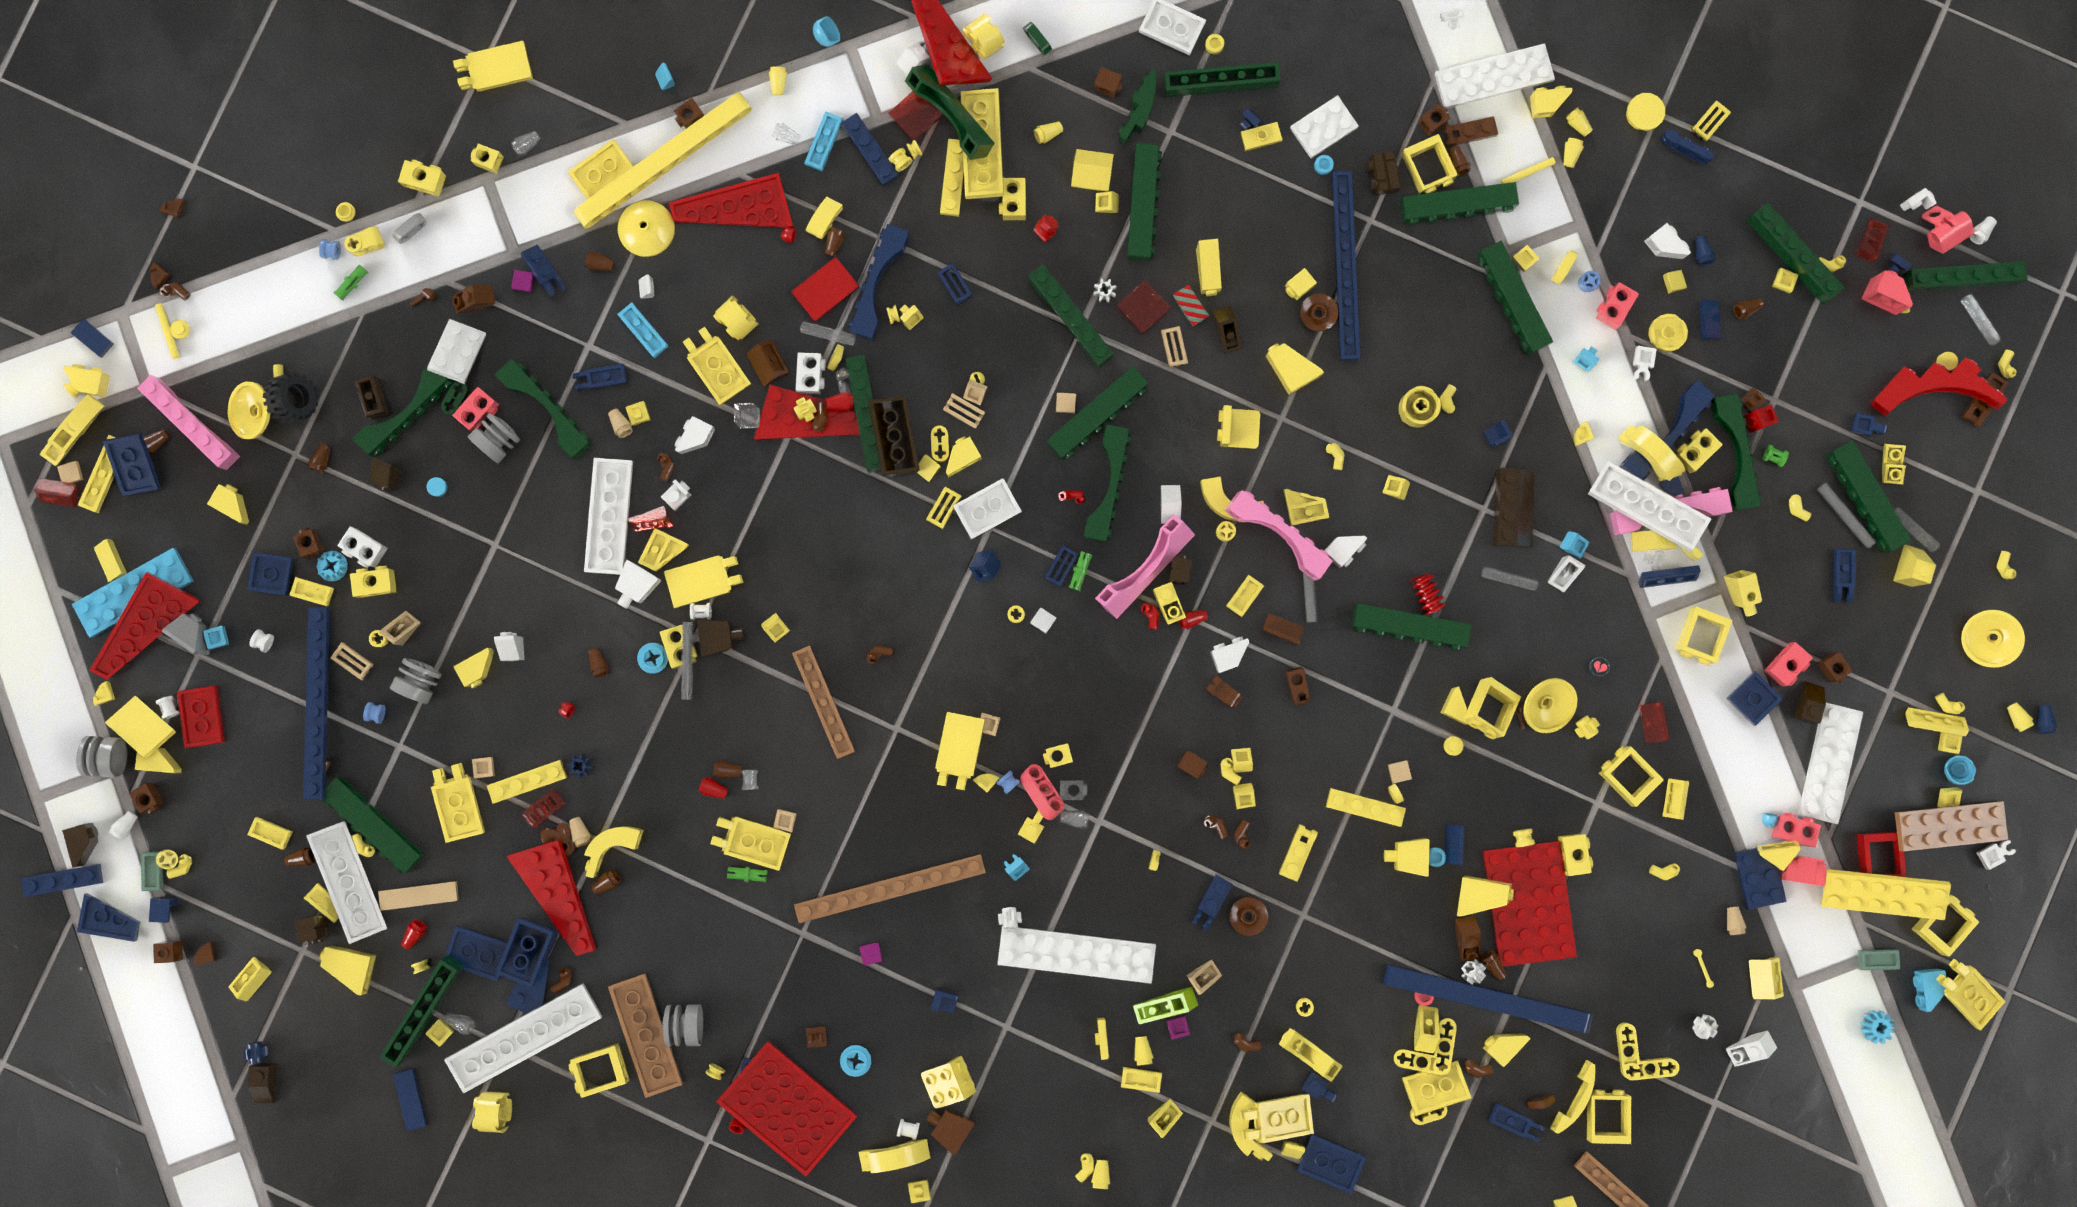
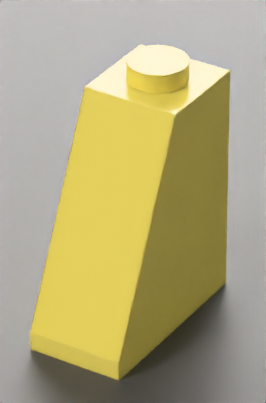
M1218 239L1201 240L1196 248L1201 294L1215 296L1222 288Z
M1277 343L1268 349L1269 352L1266 358L1289 395L1321 377L1324 373L1321 368L1285 343L1280 346Z
M1904 545L1893 581L1910 587L1931 584L1936 564L1924 550Z
M1465 875L1462 878L1457 916H1465L1507 905L1509 900L1513 901L1514 889H1511L1512 884Z
M330 945L321 951L320 966L357 995H364L368 992L376 955Z

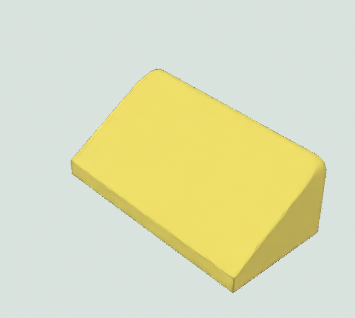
M105 539L94 547L108 582H112L127 574L113 540Z
M253 957L229 985V989L237 999L248 1001L271 974V971L256 957Z

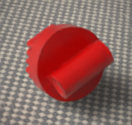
M1044 215L1038 220L1033 231L1045 243L1056 234L1058 222L1052 216Z

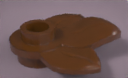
M560 822L556 830H541L540 836L544 844L561 839L562 845L566 843L568 846L567 850H564L566 856L574 852L575 843L572 842L569 826Z

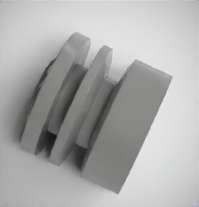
M489 413L487 417L493 423L490 425L483 420L482 424L486 430L482 431L479 428H475L468 438L488 457L499 463L507 455L502 446L505 445L512 449L514 446L508 440L511 438L514 442L518 443L520 438L504 420Z
M403 658L402 663L408 666L409 669L399 667L398 670L405 674V677L395 676L390 689L414 701L428 704L433 692L426 686L427 684L437 686L438 683L431 679V677L440 679L442 674L422 661Z
M85 736L82 738L76 756L77 769L82 776L96 777L101 775L102 777L119 778L122 775L127 762V746L122 738H103L100 736Z
M701 1004L687 1005L685 1014H683L681 1005H676L675 1011L673 1005L666 1006L662 1022L666 1047L673 1046V1043L676 1046H680L683 1037L686 1046L701 1045L703 1038V1010Z

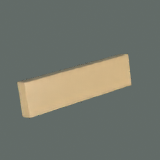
M457 881L378 891L380 911L459 900Z

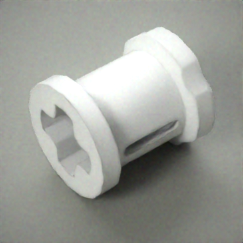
M711 603L706 605L690 604L691 620H695V618L711 620Z
M167 696L156 701L162 712V720L180 714L175 709L173 696Z
M901 1119L897 1136L911 1137L916 1141L920 1123H908Z

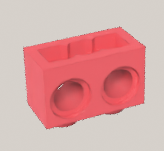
M1620 282L1615 286L1611 285L1606 293L1608 298L1605 303L1601 302L1596 310L1598 312L1596 319L1616 330L1621 326L1639 293ZM1617 293L1623 295L1624 301H1620L1617 298ZM1608 309L1613 310L1615 314L1614 317H1610L1608 315Z
M477 387L452 416L470 431H473L475 428L481 430L484 427L482 421H486L489 413L494 415L500 404L485 391ZM487 400V406L480 408L481 401ZM474 414V421L468 423V416Z
M1784 812V815H1779L1778 824L1773 827L1771 837L1785 841L1797 840L1800 845L1816 848L1821 825L1815 824L1814 819L1803 817L1800 820L1796 819L1795 814ZM1789 822L1790 829L1786 832L1784 824ZM1805 827L1809 829V833L1806 837L1803 834V829Z

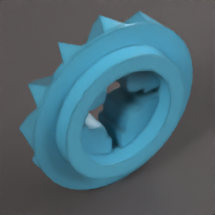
M329 551L323 553L318 558L316 568L318 574L324 580L337 581L346 574L348 563L343 554L337 551ZM329 561L332 563L337 562L336 565H334V571L332 569L327 570V567L329 566Z
M648 643L639 650L637 661L640 668L645 672L658 673L666 667L668 657L662 645ZM651 653L660 655L656 659V665L653 661H647L651 657Z
M851 1045L841 1054V1068L850 1076H861L870 1068L871 1055L866 1048L860 1045ZM858 1053V1059L863 1062L858 1063L854 1069L853 1061L849 1059L854 1058Z

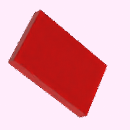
M835 257L791 291V293L816 322L860 287Z
M217 685L177 691L184 748L224 743L225 738Z

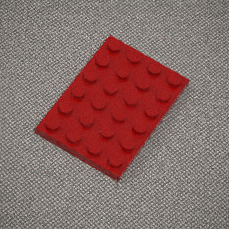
M1560 841L1482 851L1486 879L1512 884L1511 889H1514L1513 901L1509 900L1507 905L1491 909L1496 951L1503 967L1577 957Z
M770 1041L765 1043L716 1101L804 1176L810 1173L857 1117L856 1113Z

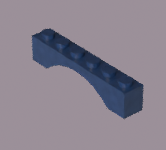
M887 224L886 229H882L879 238L881 240L880 246H876L873 254L875 261L869 265L867 275H869L868 281L864 282L861 288L862 298L861 300L858 299L855 305V310L857 311L855 318L852 317L849 322L848 328H850L852 335L874 341L879 326L874 305L877 283L887 266L897 257L904 254L910 237L909 231Z
M1698 380L1693 382L1680 396L1677 418L1671 430L1662 439L1671 450L1676 445L1674 441L1677 438L1681 439L1688 432L1686 428L1689 424L1693 425L1701 417L1699 413L1703 409L1707 410L1713 403L1711 399L1715 394ZM1634 451L1618 467L1644 481L1651 472L1649 470L1652 466L1641 453Z

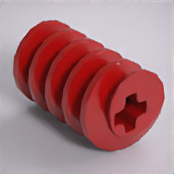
M1428 573L1410 580V582H1416L1413 589H1419L1415 595L1422 596L1418 602L1425 603L1421 610H1428L1425 615L1441 610L1446 606V603H1439L1443 596H1436L1440 589L1433 588L1437 581H1430L1434 574Z

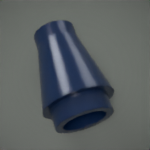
M1699 236L1695 238L1697 262L1701 266L1714 262L1716 254L1707 242L1706 237Z
M2051 705L2038 706L2037 729H2039V733H2055L2058 726Z

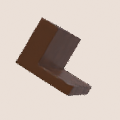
M772 340L758 343L747 353V357L763 386H767L774 379L784 377L789 373Z
M1268 613L1261 631L1294 645H1299L1305 627Z

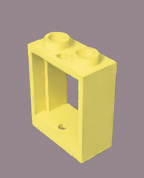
M1439 134L1405 148L1401 153L1419 195L1433 193L1441 185L1447 187L1453 184V180L1457 177V172ZM1434 148L1447 176L1424 186L1412 161V157Z
M1697 606L1690 607L1675 650L1681 652L1680 656L1699 659L1698 662L1703 665L1709 666L1710 664L1717 663L1733 620ZM1697 618L1721 627L1711 656L1687 647Z
M1492 677L1482 679L1474 693L1464 720L1469 722L1471 727L1484 732V735L1490 739L1504 737L1521 697ZM1487 693L1503 703L1494 726L1478 716Z
M1622 746L1615 752L1616 756L1611 761L1607 760L1601 766L1602 770L1599 774L1630 806L1637 807L1663 781V778L1631 746H1626L1625 748ZM1629 755L1650 775L1632 795L1610 774Z
M1953 895L1949 896L1948 905L1967 921L1947 944L1929 929L1936 919L1921 918L1912 928L1915 933L1939 954L1947 957L1952 955L1979 923L1974 917L1975 914L1968 908L1964 909L1960 905V900Z
M619 1043L574 1057L570 1060L569 1069L571 1074L575 1076V1089L577 1094L580 1093L581 1098L626 1084L630 1081ZM609 1053L617 1080L587 1090L579 1062Z
M1601 1089L1593 1090L1587 1103V1140L1589 1142L1631 1144V1096L1626 1094L1624 1090H1613V1093H1605V1090ZM1595 1099L1621 1100V1132H1595Z

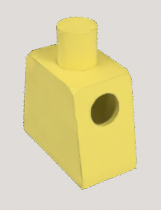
M1740 570L1725 575L1724 580L1733 604L1742 607L1745 616L1757 614L1755 604L1762 602L1756 573Z
M1422 838L1395 842V850H1384V862H1394V868L1398 871L1429 876V839Z

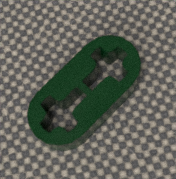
M1031 21L1023 27L1025 34L1042 55L1045 56L1052 50L1047 39Z
M455 381L450 386L441 404V409L445 414L452 416L467 399L470 392L467 384ZM462 386L464 392L458 393V391H456V388H460ZM453 403V406L455 407V409H454V410H452V409L449 410V408L447 407V405Z

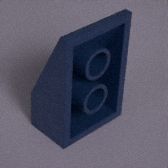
M525 917L517 918L496 974L533 987L553 948L559 931Z

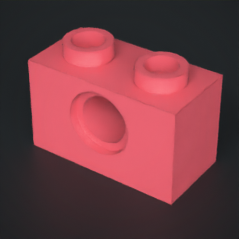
M1796 642L1788 643L1764 672L1781 687L1791 686L1797 681L1798 678L1796 676L1810 666L1809 662L1813 657ZM1788 661H1790L1793 665L1791 671L1787 668Z

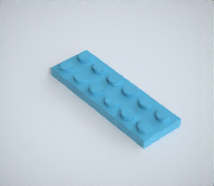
M176 548L166 551L72 604L89 638H94L116 625L147 571L179 589L194 582Z

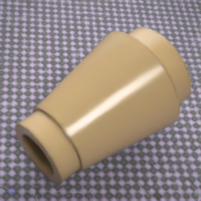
M613 409L608 413L615 435H618L619 438H624L632 433L631 423L618 409Z
M576 817L569 820L572 842L575 843L576 847L589 844L591 842V835L581 818Z
M1739 907L1727 908V931H1729L1730 936L1746 934L1745 929L1747 927Z

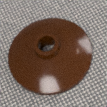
M1313 294L1302 303L1300 317L1303 324L1310 330L1325 331L1335 324L1338 317V307L1335 301L1328 295ZM1315 311H1320L1321 316H1315Z
M1241 898L1233 904L1230 910V923L1241 935H1257L1267 925V908L1256 898ZM1247 912L1252 914L1250 919H1245Z

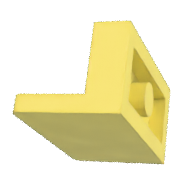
M1772 957L1765 960H1749L1753 998L1778 999L1784 997L1780 958Z

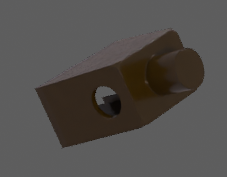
M697 620L701 657L705 658L734 649L733 641L744 639L743 629H732L731 622Z

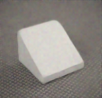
M645 275L639 279L640 298L642 299L655 296L654 283L650 275Z
M1040 607L1030 624L1046 634L1056 620V617Z

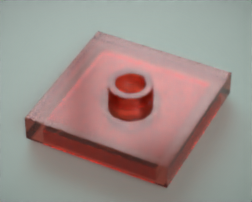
M913 91L888 113L901 129L915 141L942 117L930 102L916 95Z
M1146 280L1117 305L1120 311L1142 334L1171 308Z

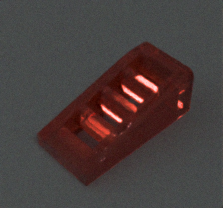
M1871 218L1857 249L1856 256L1874 262L1880 255L1889 225ZM1872 228H1875V229L1880 230L1881 233H1880V232H1877V231H1875V230H1872Z
M665 506L628 519L634 531L673 526Z
M551 789L526 809L521 816L532 829H536L561 808L565 802L554 789ZM550 796L557 803L556 806H554L548 799ZM545 802L551 810L548 811L542 803ZM537 807L544 813L543 816L536 810ZM531 812H532V813L535 815V817L538 819L537 821H535V820L530 816V813H531Z

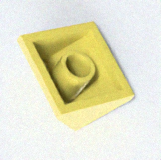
M1076 149L1071 187L1108 192L1114 154Z

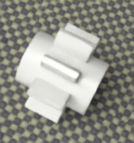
M1100 279L1099 285L1094 284V288L1098 291H1095L1093 295L1099 296V302L1103 299L1109 303L1110 297L1116 296L1112 292V290L1116 289V285L1112 286L1110 284L1111 279L1107 282ZM1103 287L1108 290V294L1101 292Z
M1015 907L1003 908L1002 914H998L999 925H1003V929L1018 928V923H1022L1021 912H1017Z
M1476 959L1473 962L1467 961L1461 968L1464 972L1462 978L1471 985L1474 982L1480 984L1484 977H1486L1484 973L1486 967Z
M1703 1014L1701 1018L1697 1016L1693 1022L1695 1025L1692 1029L1699 1038L1708 1040L1709 1037L1714 1038L1718 1032L1716 1030L1718 1028L1716 1020L1709 1015Z

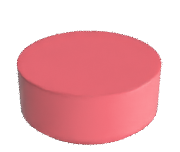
M1414 993L1416 1002L1422 1006L1430 1005L1434 1000V996Z

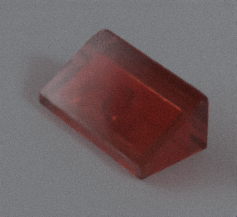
M40 478L33 488L38 501L71 507L77 506L76 484Z
M1655 702L1639 705L1646 742L1652 743L1669 740L1663 703Z

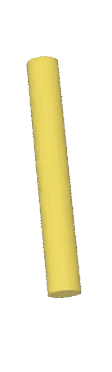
M1551 157L1501 180V184L1516 182L1556 163L1555 159Z
M156 304L155 308L172 359H178L180 356L174 337L170 332V325L163 304Z

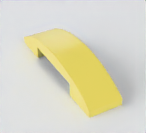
M1588 1060L1585 1061L1577 1076L1584 1082L1566 1115L1559 1111L1550 1127L1557 1134L1575 1122L1590 1099L1595 1082V1064Z

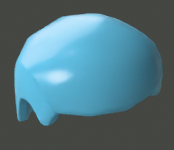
M826 16L814 23L813 34L821 45L830 47L840 41L839 30L830 17Z
M1954 756L1946 762L1944 773L1953 784L1965 785L1974 780L1976 767L1972 760L1966 756Z

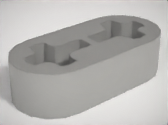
M417 213L397 228L392 236L399 244L405 243L426 225L427 220L421 213Z

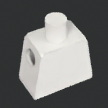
M627 560L615 587L616 590L623 593L617 603L626 609L632 600L642 603L661 580Z

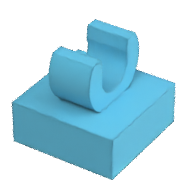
M1592 346L1589 350L1583 348L1574 358L1573 362L1589 372L1600 359L1595 356L1598 350Z
M225 626L203 631L207 649L211 650L229 645Z
M1012 855L1015 861L1011 864L1005 861L1004 864L1007 867L1005 868L1006 872L1016 881L1030 868L1020 857Z

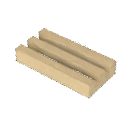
M1180 326L1161 330L1169 368L1188 364ZM1175 331L1177 332L1183 360H1179L1173 334ZM1166 333L1170 335L1175 362H1172Z
M953 393L943 408V411L974 429L977 428L985 414L981 409ZM953 400L980 414L979 417L953 403ZM952 406L953 408L973 418L974 420H976V422L973 423L969 421L968 419L950 410L949 407Z
M342 642L331 656L332 660L360 680H364L365 675L374 666L373 663ZM342 649H345L347 652H349L350 654H352L354 657H356L357 659H359L361 662H363V663L366 664L367 666H366V667L362 666L360 663H358L357 661H355L353 658H351L350 656H348L346 653H344V652L341 651V650H342ZM338 654L362 670V673L360 674L337 657Z

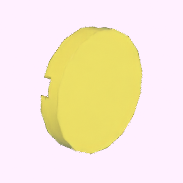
M1641 93L1629 102L1626 117L1633 128L1650 131L1662 123L1665 117V106L1658 96L1651 93Z
M1664 314L1657 317L1651 323L1648 336L1656 349L1662 352H1672L1679 349L1686 342L1688 329L1686 323L1678 318L1677 315Z

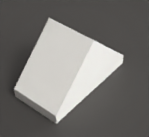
M1161 485V524H1165L1172 515L1181 520L1180 485Z
M1569 555L1562 557L1548 583L1565 592L1585 568V565Z

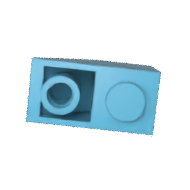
M1941 969L1914 971L1913 984L1917 990L1916 1005L1919 1007V1010L1931 1012L1944 996V990L1946 989L1936 979L1940 974L1946 977V972Z

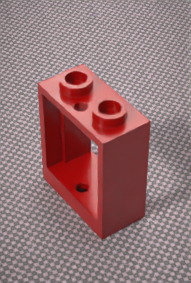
M1897 832L1856 834L1860 873L1872 874L1869 842L1893 841L1896 874L1887 875L1906 877L1905 854L1903 851H1899Z

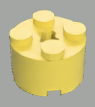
M985 13L962 29L964 36L970 39L972 43L970 46L975 54H979L983 60L989 58L1005 46L1003 44L1005 40L996 25L993 26L989 23L991 18Z
M731 296L715 311L716 313L713 316L720 324L728 327L726 331L731 337H735L739 341L749 334L758 325V322L743 305L737 303L738 300L734 296Z
M1417 386L1409 390L1399 403L1398 409L1401 420L1407 425L1416 428L1430 424L1440 412L1441 402L1439 397L1431 388L1425 386ZM1418 403L1423 408L1421 411L1416 407Z
M484 1091L479 1097H475L473 1107L476 1110L472 1122L473 1129H477L480 1132L504 1133L508 1128L505 1126L506 1121H510L512 1115V1100L507 1098L509 1093Z

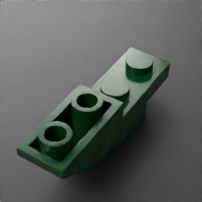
M1154 69L1149 74L1145 73L1141 80L1142 86L1140 89L1136 88L1131 96L1134 108L1128 115L1130 120L1126 125L1123 124L1118 131L1120 135L1119 142L1124 145L1134 130L1142 133L1151 114L1156 91V70Z

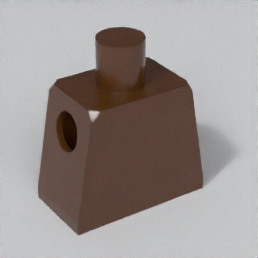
M947 1108L942 1116L931 1110L926 1121L935 1126L931 1135L954 1156L975 1124L974 1119Z

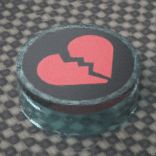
M1597 657L1590 661L1589 670L1594 676H1604L1609 672L1610 664L1605 658Z

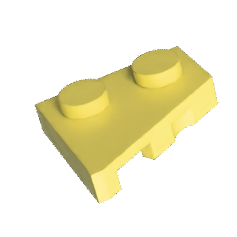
M1289 489L1283 490L1291 526L1329 518L1324 498L1294 492Z
M654 529L638 563L658 571L688 548L689 544L658 529Z

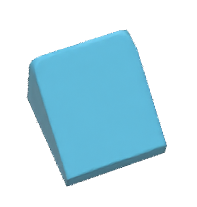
M662 63L655 75L661 89L666 90L675 86V82L666 63Z
M1569 531L1560 548L1581 559L1589 541L1578 533Z

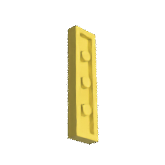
M948 139L940 215L959 217L964 178L963 150L960 148L959 140Z
M108 435L107 439L116 438V437H113V436H111V435ZM104 446L78 503V506L99 513L115 477Z
M558 760L489 784L487 788L492 803L495 804L567 778L562 760Z
M1330 788L1326 803L1328 808L1399 827L1402 826L1406 808L1332 788Z

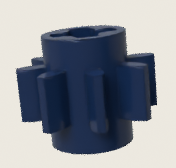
M583 754L579 755V759L572 756L573 762L567 764L572 769L570 774L577 773V778H581L582 773L588 776L589 773L587 771L593 768V766H589L591 758L583 759ZM578 763H583L581 770L577 769Z
M262 1041L246 1044L247 1049L242 1050L243 1060H249V1064L263 1062L264 1056L269 1055L268 1045L262 1046Z

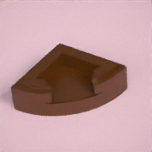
M183 199L171 200L166 204L164 203L159 211L179 219L186 201Z
M153 262L151 265V283L159 290L171 275L157 263Z
M213 942L206 943L198 949L194 958V965L216 961Z
M1554 1095L1542 1096L1528 1101L1527 1104L1529 1109H1542L1555 1103Z

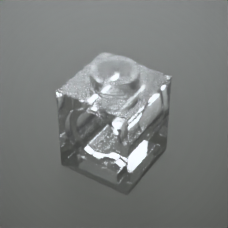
M1060 780V797L1062 800H1084L1083 796H1087V784H1083V780ZM1073 784L1079 787V793L1075 796L1068 793L1069 786Z

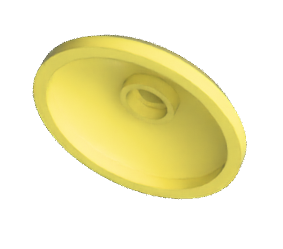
M643 200L631 204L624 210L618 222V235L621 243L628 251L641 257H652L665 251L671 244L675 234V224L670 212L663 205L654 201ZM642 223H647L645 228H641Z
M255 382L239 384L232 392L228 403L230 426L235 434L243 439L259 437L265 431L270 421L271 413L268 414L266 411L269 407L268 405L264 406L263 403L266 401V398H263V393H266V391Z
M1986 610L1975 614L1968 620L1963 628L1961 640L1964 651L1977 664L1985 667H2002L2013 662L2021 654L2025 644V634L2020 622L2011 614L2000 610ZM1996 634L1998 639L1992 640L1990 635Z
M1559 678L1547 679L1536 685L1528 694L1524 704V717L1527 724L1540 733H1551L1563 728L1572 719L1577 708L1578 699L1574 687L1567 681Z

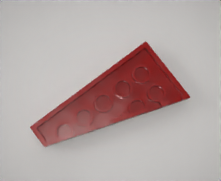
M911 0L939 85L990 82L992 80L991 75L939 0Z
M779 173L669 202L673 221L678 223L794 228Z
M770 385L754 440L860 436L855 408H850L849 411L828 409L825 429L822 432H817L812 427L814 419L808 422L805 418L800 420L794 407L797 406L796 401L802 397L806 401L811 399L816 410L817 404L825 403V400Z
M147 571L89 671L108 680L159 637L167 625L180 615L186 614L201 600Z
M561 839L508 855L507 858L575 955L578 956L596 950Z

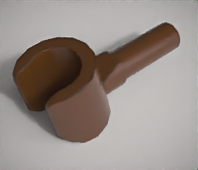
M424 288L421 291V295L410 302V305L413 307L424 298L431 301L435 298L436 293L432 289Z
M1521 701L1522 706L1518 709L1516 708L1515 714L1518 715L1520 726L1523 730L1526 727L1524 722V703Z

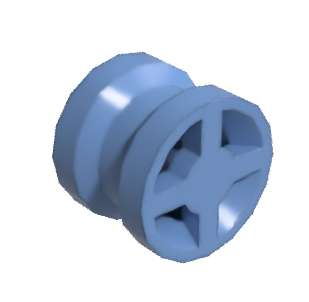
M322 239L319 246L320 257L324 259L331 257L333 260H338L341 254L340 242L335 240L329 242L326 239Z
M1587 271L1578 280V286L1584 292H1592L1601 283L1600 275L1595 271Z
M368 702L363 713L364 721L373 720L375 723L381 724L385 716V705L376 706L374 703Z
M1010 770L996 783L998 786H1002L1007 794L1020 781L1013 777V773Z

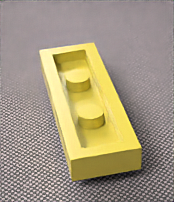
M1909 707L1905 712L1908 726L1961 736H1966L1969 732L1965 717Z

